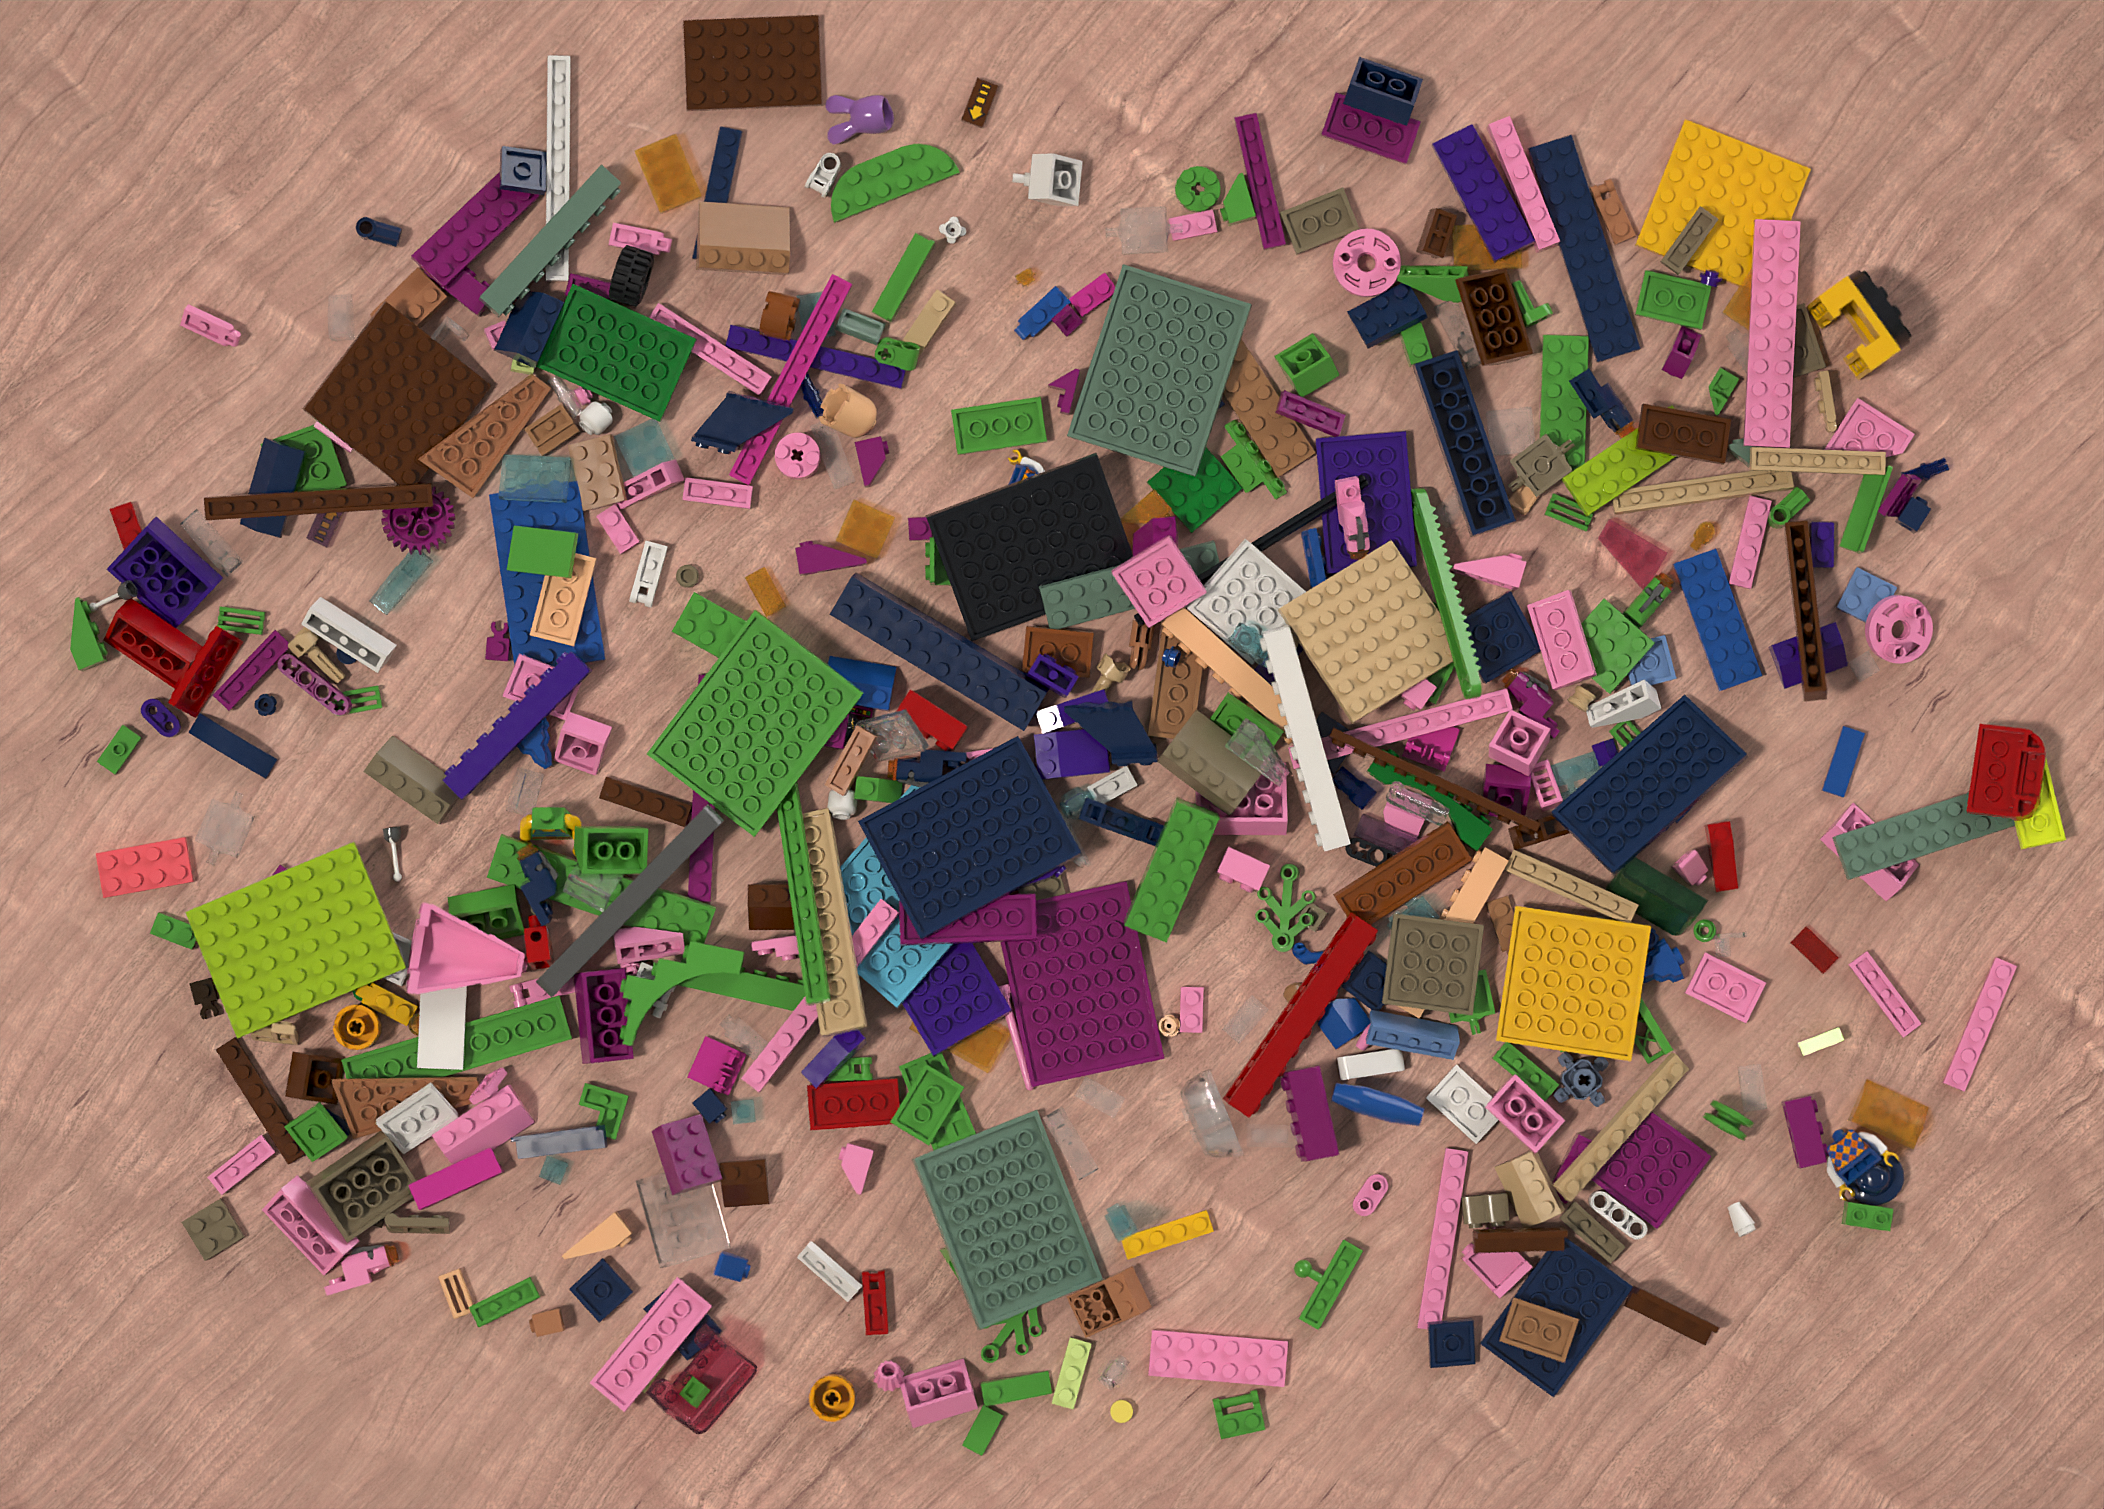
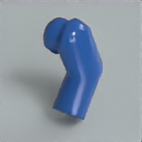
M1301 942L1296 943L1292 949L1294 957L1305 965L1316 963L1323 951L1310 952Z

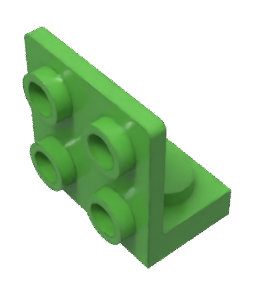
M930 537V542H925V556L930 558V565H925V578L930 580L931 586L951 585L934 537Z

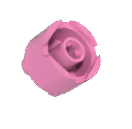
M792 433L779 441L775 449V462L783 475L794 480H804L814 475L818 470L821 453L817 443L810 436L803 433ZM796 451L798 453H804L801 456L802 461L800 462L797 459L794 461L792 460L794 458L793 453Z

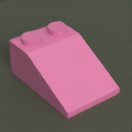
M1509 553L1508 556L1504 555L1454 564L1450 572L1516 591L1520 586L1526 562L1522 561V556Z

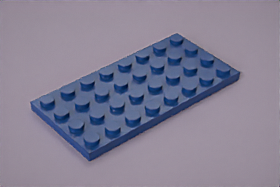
M577 481L489 494L514 665L519 653L554 667L558 665L556 660L564 652L567 654L574 652L584 663L606 660L593 576L575 646H570L530 636L545 575L507 570L514 526L577 533L576 553L590 557L584 512Z

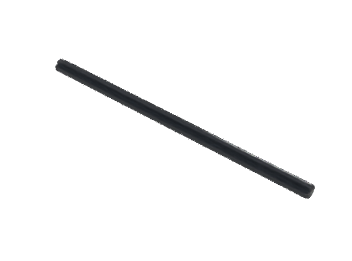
M1360 475L1358 478L1361 491L1368 487L1369 484L1367 479ZM1336 491L1251 544L1260 552H1263L1337 506ZM1228 558L1197 576L1203 586ZM1139 613L1134 615L1139 626L1146 624Z

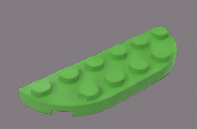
M925 144L906 145L860 163L844 173L834 188L831 198V212L834 223L960 174V171L946 153L936 147Z

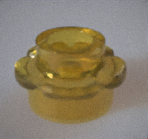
M1031 268L1026 269L1015 276L1018 281L1016 284L1019 285L1021 283L1023 287L1035 280L1033 276L1036 272L1033 273Z

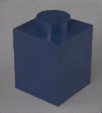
M1918 496L1916 498L1911 497L1895 522L1910 532L1916 533L1931 511V508L1927 506L1928 502Z
M711 1088L692 1102L709 1124L713 1121L717 1124L727 1116L724 1112L728 1108Z

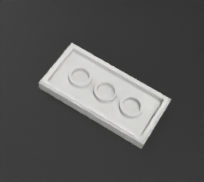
M467 986L420 994L417 1068L463 1070Z

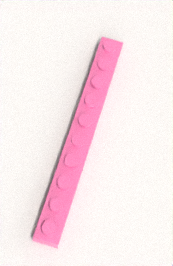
M1506 688L1481 695L1479 698L1465 699L1344 733L1374 747H1380L1503 714L1513 709ZM1329 736L1321 738L1327 760L1353 754V749L1346 745L1343 749L1332 744L1333 739L1328 738ZM1288 747L1293 769L1300 768L1298 760H1293L1290 747Z
M880 899L852 935L857 968L899 915L897 910L882 899ZM803 998L743 1075L742 1080L759 1093L763 1090L818 1019L816 1004L809 1006L806 1004V998Z

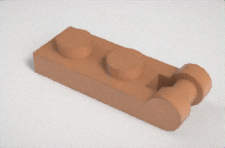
M1611 178L1605 180L1604 184L1589 187L1614 246L1635 237V232ZM1608 192L1610 198L1603 201L1601 194Z

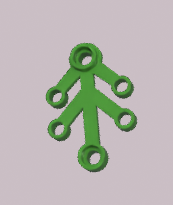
M1286 864L1280 870V876L1284 880L1282 906L1274 898L1270 888L1261 887L1257 892L1258 898L1265 900L1280 919L1279 929L1270 919V913L1267 910L1260 909L1255 914L1256 920L1263 923L1273 935V947L1280 952L1291 950L1295 943L1294 937L1314 923L1312 914L1303 913L1299 918V922L1289 929L1290 920L1308 904H1313L1316 901V894L1313 891L1307 890L1302 893L1301 899L1291 907L1293 882L1300 875L1298 867L1293 864ZM1287 869L1292 870V875L1290 877H1287L1285 875V871ZM1264 889L1268 891L1266 898H1263L1261 895ZM1311 893L1312 900L1308 902L1306 901L1305 896L1306 894ZM1265 912L1266 919L1262 921L1259 915ZM1305 916L1310 917L1308 924L1303 922ZM1282 936L1286 938L1284 945H1281L1279 942Z
M1037 1307L1028 1310L1031 1324L1028 1331L1032 1337H1038L1042 1333V1327L1038 1322ZM1026 1311L993 1324L1006 1323L992 1344L985 1345L982 1348L981 1357L985 1362L993 1363L998 1359V1350L1013 1329L1016 1337V1353L1021 1356L1027 1354L1029 1347L1025 1342L1022 1317ZM1033 1326L1039 1327L1040 1331L1038 1334L1031 1332ZM1020 1344L1026 1346V1351L1023 1353L1017 1350ZM988 1349H992L995 1353L991 1358L986 1356Z

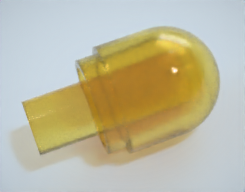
M1702 522L1694 531L1693 537L1695 539L1690 544V547L1697 551L1702 544L1706 545L1715 535V526L1711 522Z

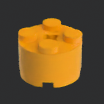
M361 1004L349 1005L340 1010L333 1025L336 1040L342 1046L351 1050H362L371 1047L378 1040L382 1031L381 1020L376 1011L369 1006ZM355 1021L362 1024L360 1033L352 1029L355 1027Z
M829 1374L819 1378L814 1383L809 1394V1404L812 1411L820 1419L828 1422H835L845 1418L851 1412L855 1403V1390L851 1382L837 1374ZM831 1392H834L835 1396L839 1398V1400H835L834 1404H831L830 1399L826 1398Z

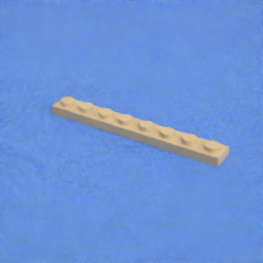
M1748 471L1630 488L1612 499L1614 515L1793 490L1794 483L1792 472Z
M1671 1052L1553 1184L1567 1201L1571 1202L1689 1070L1675 1053Z

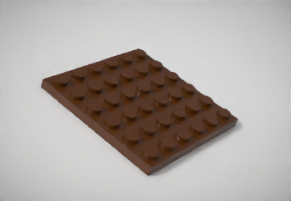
M384 301L302 409L398 485L418 484L429 469L428 466L418 459L459 429L492 385L388 302Z

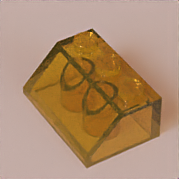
M1866 1079L1848 1121L1909 1149H1914L1923 1130L1929 1107Z

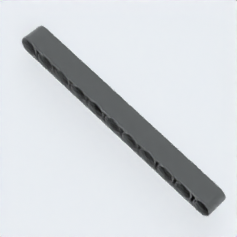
M707 804L544 972L536 983L550 997H553L724 819Z

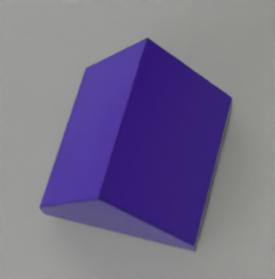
M1614 739L1592 745L1598 767L1605 765L1618 753Z

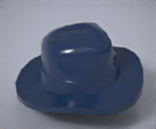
M1880 1155L1882 1159L1847 1185V1187L1854 1189L1856 1193L1855 1199L1867 1205H1882L1898 1195L1904 1183V1170L1901 1162L1895 1156L1888 1158V1162L1893 1166L1890 1167L1885 1163V1157Z

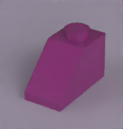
M1681 326L1662 370L1671 376L1682 379L1694 357L1702 335Z
M881 436L855 442L865 488L870 487L886 462L885 455L890 454L887 441H882Z

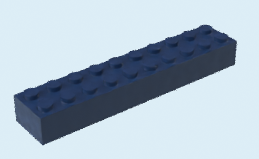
M857 572L851 576L829 614L1023 731L1028 727L1049 691L1048 688L1027 677V674Z

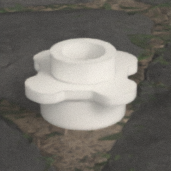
M951 217L948 222L939 227L940 233L947 237V242L950 244L955 243L958 237L966 234L965 227H961L957 217Z

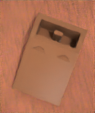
M1133 1266L1067 1296L1085 1338L1135 1317L1152 1307Z

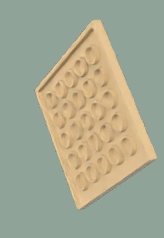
M1392 540L1278 610L1352 724L1453 662L1440 613Z

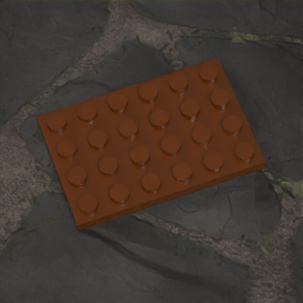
M818 15L683 20L687 111L822 106Z

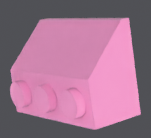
M1516 1074L1507 1079L1485 1106L1491 1114L1534 1154L1539 1151L1565 1121Z
M964 1358L903 1376L904 1382L901 1383V1390L913 1428L978 1409Z

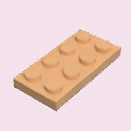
M575 553L571 579L553 576L544 577L530 636L575 646L596 558Z

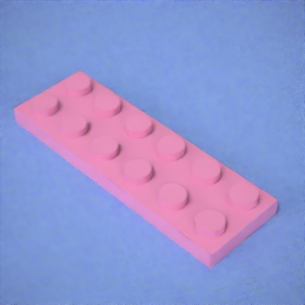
M677 1277L591 1380L590 1384L625 1412L712 1308V1305Z
M1152 1330L1148 1376L1284 1387L1288 1341Z

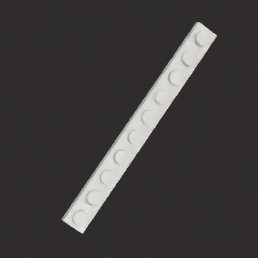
M548 55L546 224L569 200L570 56ZM563 247L558 253L561 257L552 267L549 264L546 266L545 281L568 282L569 248L566 250Z

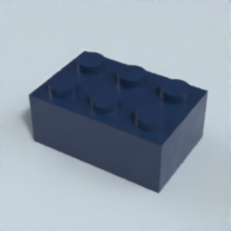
M1359 57L1343 104L1407 126L1423 79Z

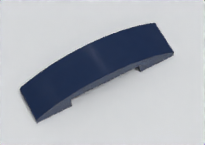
M201 713L188 732L267 779L278 760Z
M1085 798L1078 818L1152 846H1156L1164 827L1162 824L1089 798Z

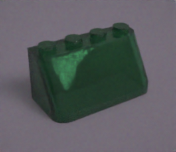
M1636 857L1617 874L1613 875L1606 887L1607 891L1638 904L1639 906L1635 914L1674 936H1679L1686 932L1708 901Z

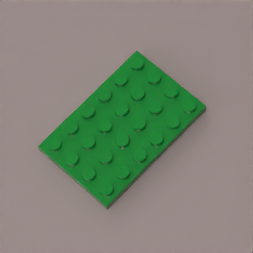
M572 284L537 367L661 422L697 339Z

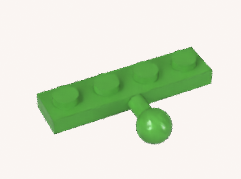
M1343 1239L1323 1275L1312 1269V1265L1307 1260L1296 1262L1294 1272L1298 1277H1309L1318 1282L1298 1319L1319 1330L1363 1250Z

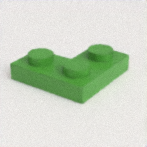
M585 1083L579 1105L600 1111L596 1126L605 1125L606 1137L616 1140L629 1095Z

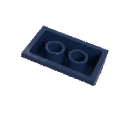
M529 291L522 299L518 297L494 351L536 369L564 302L545 293Z

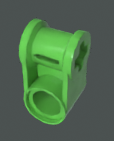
M885 337L877 345L875 358L882 364L913 371L916 369L920 346L912 342Z

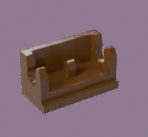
M1438 208L1430 209L1416 252L1431 255L1432 258H1444L1457 215Z

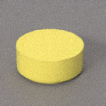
M1117 1400L1112 1404L1110 1414L1116 1422L1125 1423L1131 1419L1133 1408L1128 1401Z

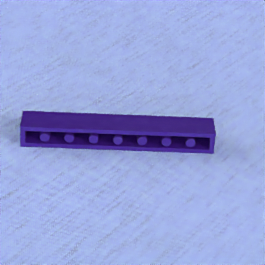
M564 652L556 660L558 665L553 670L548 668L540 676L542 681L537 686L532 684L524 692L526 697L521 702L516 700L508 708L510 713L505 718L500 716L492 724L494 729L489 734L483 733L476 740L478 745L473 750L467 749L460 756L462 761L457 766L453 764L445 771L446 777L442 781L461 800L465 799L592 672L574 652L569 654Z

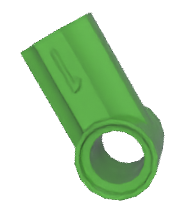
M1796 486L1769 512L1767 520L1769 525L1776 529L1784 527L1785 522L1794 517L1810 501L1807 494ZM1773 513H1782L1784 516V521H1776L1773 517Z

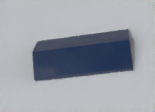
M264 438L248 494L294 492L306 451ZM288 516L241 518L240 524L254 531L282 538Z

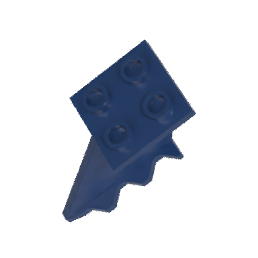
M729 390L726 398L692 436L691 441L696 442L695 446L709 449V446L718 448L717 451L720 453L731 454V452H736L743 442L792 414L794 408Z
M1109 701L1102 704L1084 702L1079 705L1064 706V712L1111 752L1112 764L1123 767L1129 766L1130 763H1139L1140 765L1148 766L1158 762L1156 743H1152L1133 709L1132 701L1125 703Z

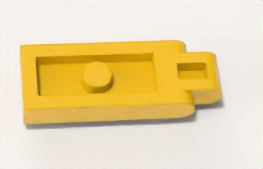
M373 982L370 986L365 985L358 988L355 993L363 998L361 1003L405 1026L409 1024L418 1007Z

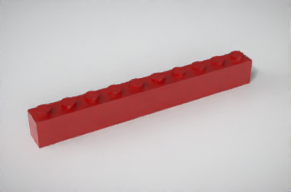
M1350 912L1223 1097L1226 1103L1248 1118L1259 1110L1260 1102L1265 1095L1270 1094L1277 1077H1281L1287 1068L1286 1064L1290 1058H1294L1297 1055L1299 1045L1303 1039L1305 1040L1310 1036L1312 1026L1323 1017L1325 1007L1336 998L1337 990L1342 983L1349 979L1350 971L1354 965L1360 963L1367 946L1374 943L1377 937V929Z

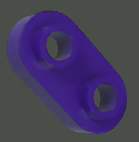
M148 699L142 704V716L161 735L174 737L180 732V720L162 702L156 699ZM153 706L157 708V713L154 715L150 713V708ZM168 722L173 723L174 727L172 730L166 729Z

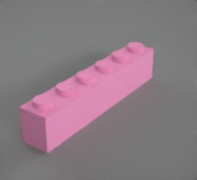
M1510 116L1490 123L1487 127L1488 133L1521 215L1535 240L1533 245L1536 252L1539 253L1558 245L1560 242Z

